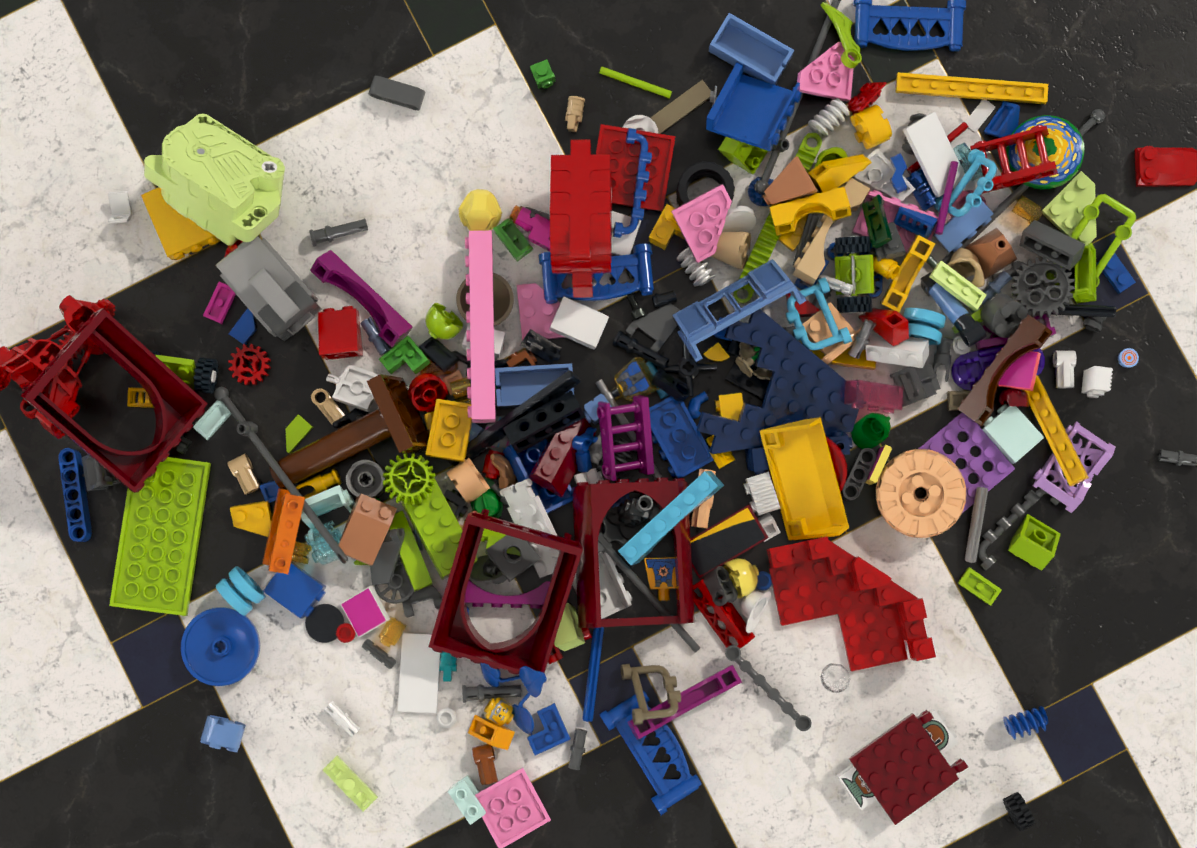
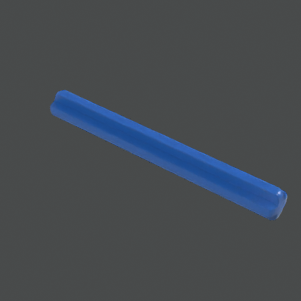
M604 627L593 628L582 718L586 722L593 721Z

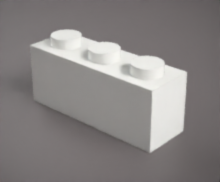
M872 332L869 337L870 341L866 344V360L923 368L929 356V339L909 337V339L892 346L876 332Z

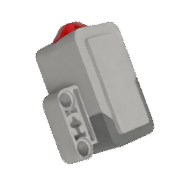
M257 236L251 242L238 240L234 245H228L225 257L216 264L217 268L222 272L220 277L270 334L274 337L278 336L284 342L301 330L322 310L316 303L319 299L265 238L261 240Z

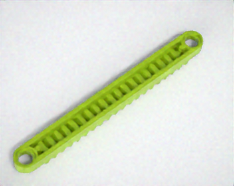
M813 132L808 133L804 137L796 154L807 173L810 171L822 144L820 135ZM810 138L815 139L817 146L809 147L807 140ZM769 213L739 279L767 263L780 235H776L771 213ZM748 283L734 291L733 297L738 304H746L751 299L754 290ZM738 290H747L748 297L740 299L737 296Z

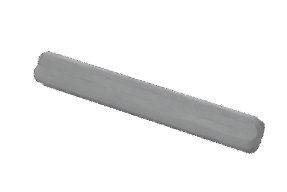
M977 487L965 554V561L975 563L977 560L988 489L985 487Z

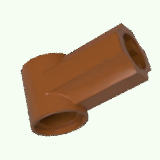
M486 744L472 747L474 762L478 767L481 785L498 782L493 746Z

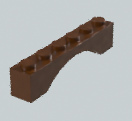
M1030 315L1024 318L1016 332L1008 338L1004 348L996 354L992 364L984 370L980 380L973 385L968 396L961 401L958 410L982 426L994 411L995 392L1005 371L1021 356L1041 348L1052 334V331Z

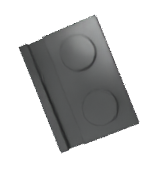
M895 222L888 223L892 240L877 249L873 247L878 261L884 258L891 259L905 256V248Z

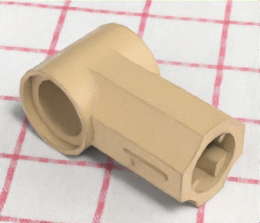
M324 389L313 391L311 395L312 402L317 405L332 425L334 421L345 416L328 391ZM323 392L326 395V399L324 402L319 403L316 397L319 393Z
M246 454L227 462L230 471L237 478L245 495L260 488L257 478L252 471V463Z

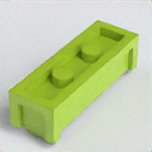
M1092 243L1084 247L1082 258L1075 265V293H1073V298L1077 304L1096 301V249Z

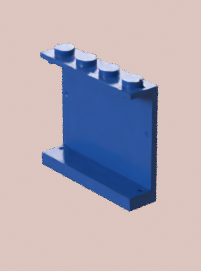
M736 62L706 118V130L771 151L773 145H777L779 141L780 131H784L786 128L788 116L791 117L794 112L795 102L798 103L802 94L799 91L800 83L797 82L796 86L793 87V91L743 75L744 65Z

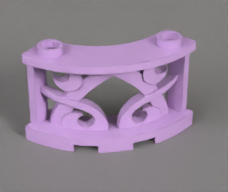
M1077 421L1073 426L1068 425L1065 430L1071 442L1076 433L1088 439L1084 448H1081V438L1077 444L1073 442L1072 444L1077 454L1080 455L1079 458L1089 478L1078 483L1076 487L1069 486L1054 453L1051 454L1043 468L1039 469L1033 477L1035 479L1033 484L1035 488L1040 487L1065 504V509L1070 513L1084 500L1091 486L1089 482L1092 481L1093 474L1098 475L1113 456L1116 448L1079 425L1080 423ZM1091 443L1095 444L1103 451L1090 448ZM1085 456H1088L1086 460L1091 461L1090 466L1084 464ZM1048 475L1053 478L1051 482L1046 479ZM1059 482V486L1057 487L1053 483Z

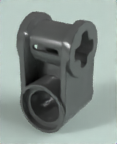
M719 566L704 575V583L712 596L713 602L717 606H723L727 602L731 603L737 600V590L729 577L728 571L724 567Z

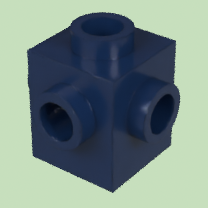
M842 430L831 431V435H826L836 445L842 443V448L840 449L844 457L850 454L853 444L851 437H848L846 433H843Z

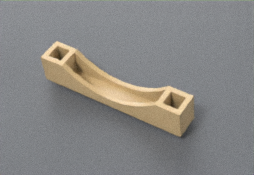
M853 178L841 185V187H845L851 213L858 210L870 188ZM823 215L820 220L823 223L821 228L816 227L811 235L814 239L812 243L807 242L802 250L805 254L802 259L798 257L793 265L795 271L792 275L813 286L825 266L824 243L826 234L837 220L833 221L829 216Z

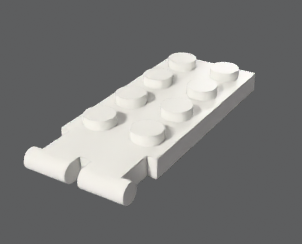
M531 479L523 480L500 490L501 496L506 498L509 505L507 509L515 524L557 536L539 496H535L532 490ZM527 541L540 557V560L533 564L539 577L552 574L560 550Z

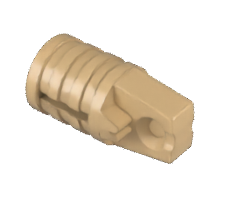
M569 96L565 121H568L567 129L570 132H577L578 124L582 122L585 99L578 96Z

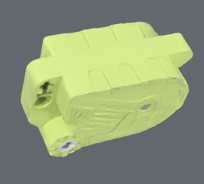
M198 114L187 124L176 127L165 136L162 143V155H149L144 160V176L147 180L161 188V194L165 202L178 213L189 218L196 225L209 231L229 246L234 245L238 240L251 242L279 216L285 172L283 162L279 158L272 157L207 114Z

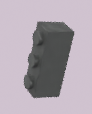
M1034 220L1023 230L1019 246L1071 270L1082 258L1085 244Z

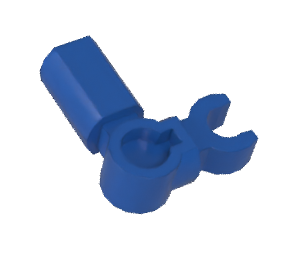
M588 427L585 433L575 436L573 439L572 447L574 450H577L575 455L577 469L580 472H588L592 469L590 451L588 449L592 443L598 440V437L593 436L597 428Z

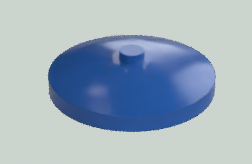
M212 608L198 614L186 627L181 640V655L187 670L200 682L212 686H226L245 678L253 670L260 653V638L255 625L247 616H243L231 608Z

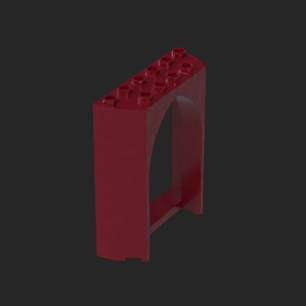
M102 308L93 313L86 322L82 321L77 326L79 328L77 333L34 382L22 388L24 393L21 394V397L130 491L135 493L139 492L145 485L144 481L157 471V465L167 459L170 449L180 443V437L183 433L188 432L193 427L192 422L205 412L204 408L208 403ZM88 337L134 377L150 397L155 411L156 430L153 442L148 447L134 452L116 450L100 443L41 393L44 387Z
M642 478L632 483H629V479H619L615 481L616 483H610V480H598L596 484H588V482L577 483V486L572 488L575 541H579L583 547L576 571L578 628L695 623L689 514L671 529L674 540L678 616L601 619L598 537L606 513L618 499L631 492L651 497L653 503L662 511L688 487L685 479L679 478L668 481V478H656L654 482H649V478Z
M482 509L481 513L472 511L466 517L428 647L438 653L447 652L456 658L464 657L470 659L473 663H485L494 669L502 668L515 675L519 674V670L523 666L545 673L583 547L579 541L571 540L572 535L565 533L563 538L488 516L489 510ZM484 528L560 550L539 615L533 624L522 634L499 643H490L477 632L469 618L466 607V589Z

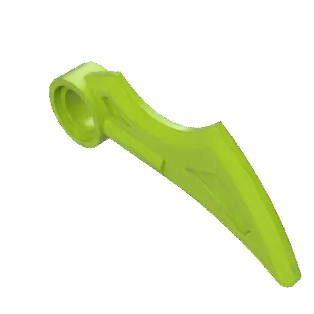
M822 2L821 7L834 24L844 49L841 61L846 67L855 68L861 62L862 56L860 54V47L855 43L851 35V25L853 22L836 8ZM848 55H851L854 58V61H852L848 57Z

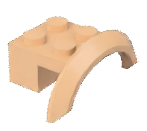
M831 302L828 303L838 330L847 327L852 342L844 344L841 341L820 349L825 356L821 360L827 365L853 345L854 337L860 331V329L855 331ZM822 310L803 323L808 339L812 343L833 336Z

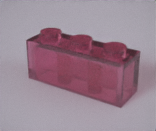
M863 380L846 381L844 404L852 405L853 409H864V407H867V411H879L881 409L883 410L882 413L894 414V410H902L904 387Z

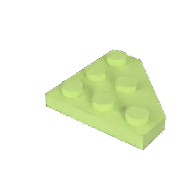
M1082 171L1079 172L1041 213L1063 234L1070 237L1083 218V208L1092 204L1095 199V183ZM1096 219L1089 221L1077 239L1084 243L1085 246L1097 237Z

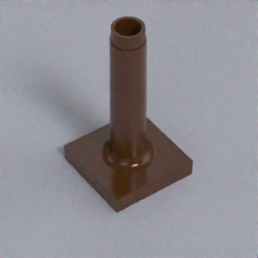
M379 374L368 380L367 384L379 409L279 459L277 463L291 482L295 484L391 436L399 453H422L426 451L429 433L418 410L409 399L408 388L404 379ZM270 467V472L275 483L280 488H285L282 481Z

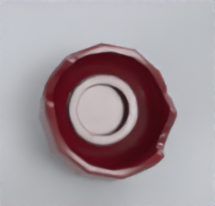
M1006 388L998 396V401L1001 405L1006 403L1009 406L1029 407V398L1025 390Z

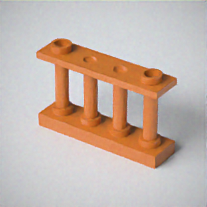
M278 488L262 562L263 565H269L268 571L284 574L289 573L305 500L303 496L290 494L287 489Z

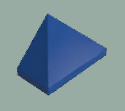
M1004 101L984 130V133L999 138L1011 135L1018 127L1020 106Z

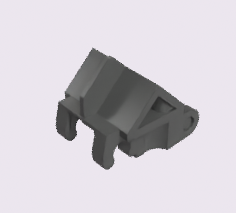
M924 364L923 368L907 367L890 375V378L894 380L902 401L901 407L936 395V391L941 389L937 380V374H935L931 364ZM905 374L907 379H910L914 389L913 399L909 400L900 375Z
M89 454L82 457L84 470L82 477H85L87 492L108 489V486L121 483L113 476H106L105 468Z

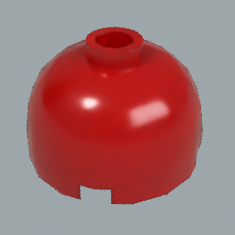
M423 373L416 376L411 381L408 389L409 399L419 411L433 412L436 399L444 400L446 394L448 395L446 384L440 377L432 373Z

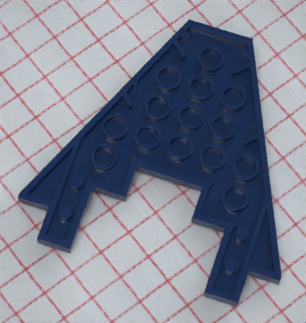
M759 309L750 315L748 323L737 321L727 327L725 338L760 347L755 366L772 370L762 407L744 402L738 421L702 411L697 431L714 435L710 453L717 454L763 446L760 430L804 419L821 417L825 436L831 435V431L842 430L843 433L853 431L864 395L766 313Z

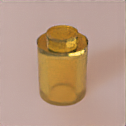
M1023 195L1012 209L1013 213L1030 223L1034 220L1038 221L1043 214L1040 211L1041 206Z
M392 616L389 617L391 620L386 622L378 636L381 638L380 643L387 647L396 645L407 626Z

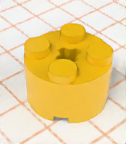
M876 104L850 117L851 123L856 129L854 135L857 142H862L867 150L888 141L892 137L889 121L887 118L883 119L881 114L884 112Z

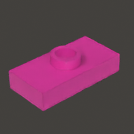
M218 282L203 316L222 324L236 295L228 285Z

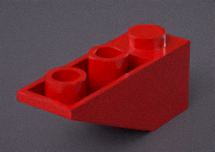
M873 308L872 312H865L858 316L862 322L867 319L876 323L873 330L892 346L909 339L908 320L897 311Z

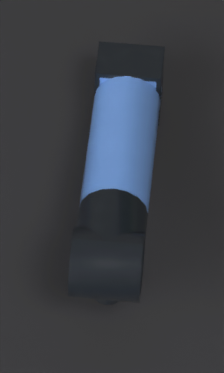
M932 272L921 278V288L928 297L931 295L959 331L963 342L968 347L987 337L983 326L972 318L961 302L929 277Z

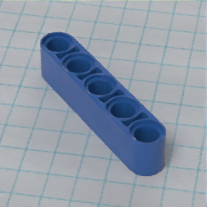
M65 448L59 453V465L68 532L73 541L86 542L92 536L85 477H82V474H84L82 456L77 450ZM72 452L73 460L68 462L67 456ZM74 471L76 473V478L73 481H71L69 477L70 474ZM75 490H77L79 493V496L76 500L72 498V494ZM79 509L81 516L79 519H76L75 512ZM80 528L84 531V535L81 538L77 535Z

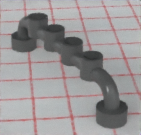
M1041 488L1036 492L1031 490L1024 497L1026 501L1022 505L1017 503L1010 510L1012 514L1008 518L1003 516L996 523L998 527L994 531L989 529L982 536L984 540L979 545L978 555L983 562L981 566L985 571L997 561L993 555L987 556V547L1043 495L1049 493ZM1053 496L1050 499V501L1054 505H1057L1060 502Z
M730 645L726 648V658L730 661H735L739 665L740 670L746 672L753 679L754 684L760 686L767 693L768 698L780 705L781 710L795 720L797 729L800 731L810 729L811 719L806 715H800L793 705L780 695L776 688H772L766 682L765 677L758 674L752 668L751 663L741 657L739 647Z

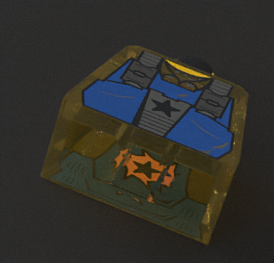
M635 357L614 376L617 387L611 390V394L616 400L623 396L626 401H633V396H646L658 391L659 388L652 383L653 376L645 360Z

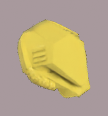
M476 189L468 193L458 208L459 218L463 226H466L469 231L492 230L498 225L502 216V210L494 194L483 189Z

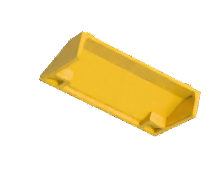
M821 417L804 419L760 430L788 540L840 536L849 529Z

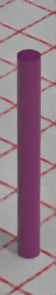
M951 161L935 230V234L938 235L943 234L958 168L957 161Z

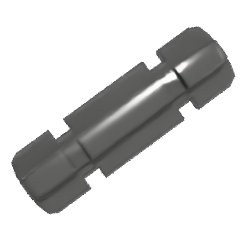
M367 639L362 644L363 649L370 651V654L381 663H385L384 665L388 669H392L396 664L394 658L389 657V654L379 646H375L374 642L370 639Z

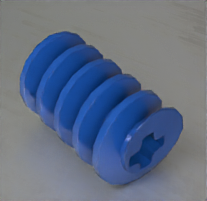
M1039 706L1038 710L1032 708L1031 713L1025 710L1023 714L1018 712L1016 717L1013 714L1009 715V718L1003 717L1006 730L1014 740H1016V733L1023 738L1024 731L1030 736L1031 729L1039 733V727L1046 731V725H1048V717L1042 706Z

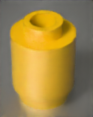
M876 256L873 258L874 272L887 279H895L900 273L901 267L893 259L884 258L878 261Z

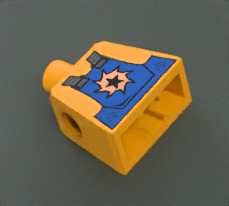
M675 557L644 558L649 588L658 589L659 601L670 600L669 589L676 588Z

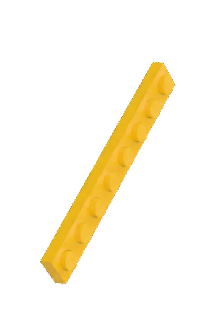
M898 72L896 75L895 93L1046 104L1048 84Z

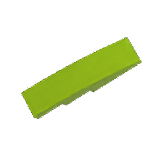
M403 511L395 513L389 530L404 528L405 536L399 553L400 560L414 591H417L433 583Z

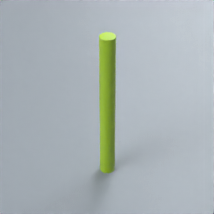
M601 67L599 74L669 99L672 94L670 90L605 67Z

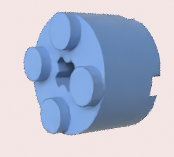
M207 716L200 742L208 744L209 747L215 749L224 747L228 751L238 752L246 725L238 721L234 723L224 717Z

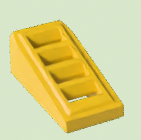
M128 387L127 407L153 408L150 397L144 388ZM136 392H138V403H136Z

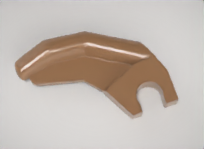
M491 454L492 464L500 473L499 488L504 489L515 485L516 476L509 461L501 454Z

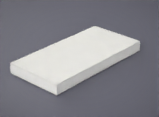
M931 112L903 129V132L937 198L944 194L951 161L958 162L953 188L958 185L965 173L936 113Z
M402 634L398 711L437 713L441 655L428 647L432 634Z

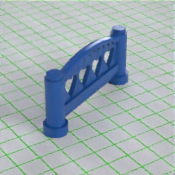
M872 0L853 1V6L856 7L854 41L861 48L867 47L869 42L886 48L907 51L928 50L948 46L950 51L961 50L963 41V13L966 10V0H948L947 8L872 5ZM880 19H882L888 29L887 35L882 33L876 35L873 33V28ZM899 19L907 30V35L905 36L892 34V29ZM918 20L926 32V35L923 37L920 35L912 36L910 33ZM936 21H938L944 31V37H939L938 35L931 37L929 35V31Z
M638 244L633 247L634 254L612 256L610 274L616 281L613 285L608 283L604 286L601 285L599 282L604 273H593V278L597 282L593 286V298H574L573 288L564 289L561 286L567 274L552 273L551 253L544 252L539 254L546 303H557V299L563 297L571 300L599 301L621 297L635 291H640L641 295L645 296L653 294L654 287L650 256L653 254L652 245ZM625 268L634 277L633 283H619L618 280Z
M643 691L645 701L647 704V702L650 701V699L648 698L645 691ZM635 694L607 712L605 710L599 715L609 731L615 727L619 731L656 791L657 795L652 797L651 800L660 815H663L667 812V808L697 790L702 783L696 774L694 776L690 774L682 748L667 724L655 730V737L660 739V743L657 746L642 745L646 736L640 739L635 738L627 723L632 719V709L639 708ZM660 747H664L666 754L670 755L669 762H653ZM670 764H675L676 770L681 773L679 779H663Z

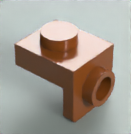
M523 350L519 354L518 352L511 354L506 363L509 367H518L525 361H528L531 366H536L535 362L537 360L532 352L527 353L526 350Z

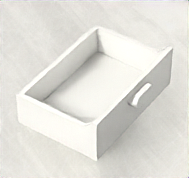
M563 297L549 330L595 350L609 316L593 310L585 304H580Z

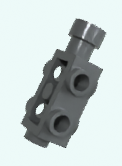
M643 495L638 499H626L624 504L620 503L618 514L620 516L618 521L624 522V525L629 527L639 525L650 518L653 511V500L647 495Z

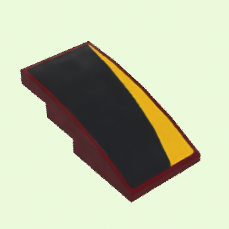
M750 505L745 506L691 538L692 567L699 578L769 538Z

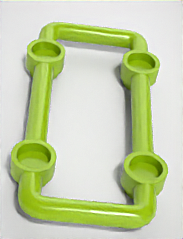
M1106 194L1098 195L1092 204L1083 208V218L1070 236L1076 240L1079 238L1089 221L1098 217V207L1102 202L1128 217L1124 225L1116 228L1115 239L1096 266V287L1100 283V274L1121 242L1131 237V227L1136 220V215L1131 209ZM1052 273L1046 274V278L1049 280L1056 278Z

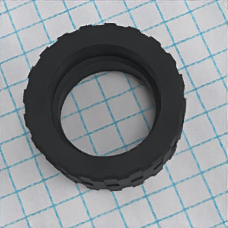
M712 161L697 162L686 168L681 174L676 191V200L679 206L690 201L687 195L688 186L694 179L700 177H709L720 185L723 184L731 201H733L734 181L728 170L724 169L722 165Z

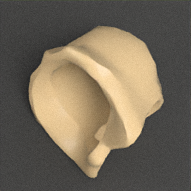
M959 248L952 255L947 265L965 279L974 275L971 283L976 287L984 286V275L978 257L968 249Z

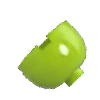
M434 303L426 314L425 323L429 330L428 333L435 339L454 338L462 330L463 322L454 312L451 311L449 313L445 311L446 307L439 303Z

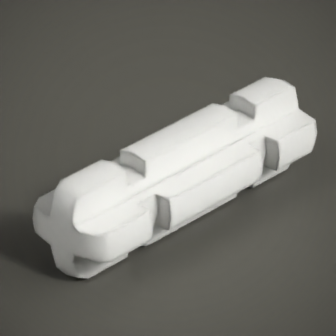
M825 274L819 276V279L826 278L830 289L846 295L852 294L853 285L845 284V282L830 278V276Z

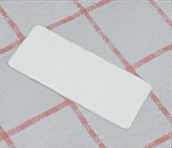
M982 100L965 121L968 127L976 132L995 109V106L987 100Z

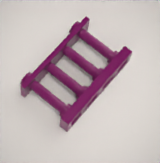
M641 395L633 396L632 404L610 407V403L599 401L597 416L600 421L603 456L602 473L604 478L615 481L616 472L639 469V472L647 475L655 474L648 397ZM634 412V423L612 426L611 415ZM629 431L636 432L635 442L613 446L612 434ZM637 450V461L615 465L614 453Z

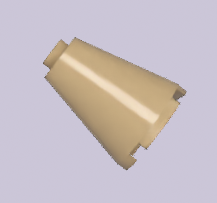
M722 232L717 243L716 252L711 257L737 269H744L748 259L747 251L751 246V233Z

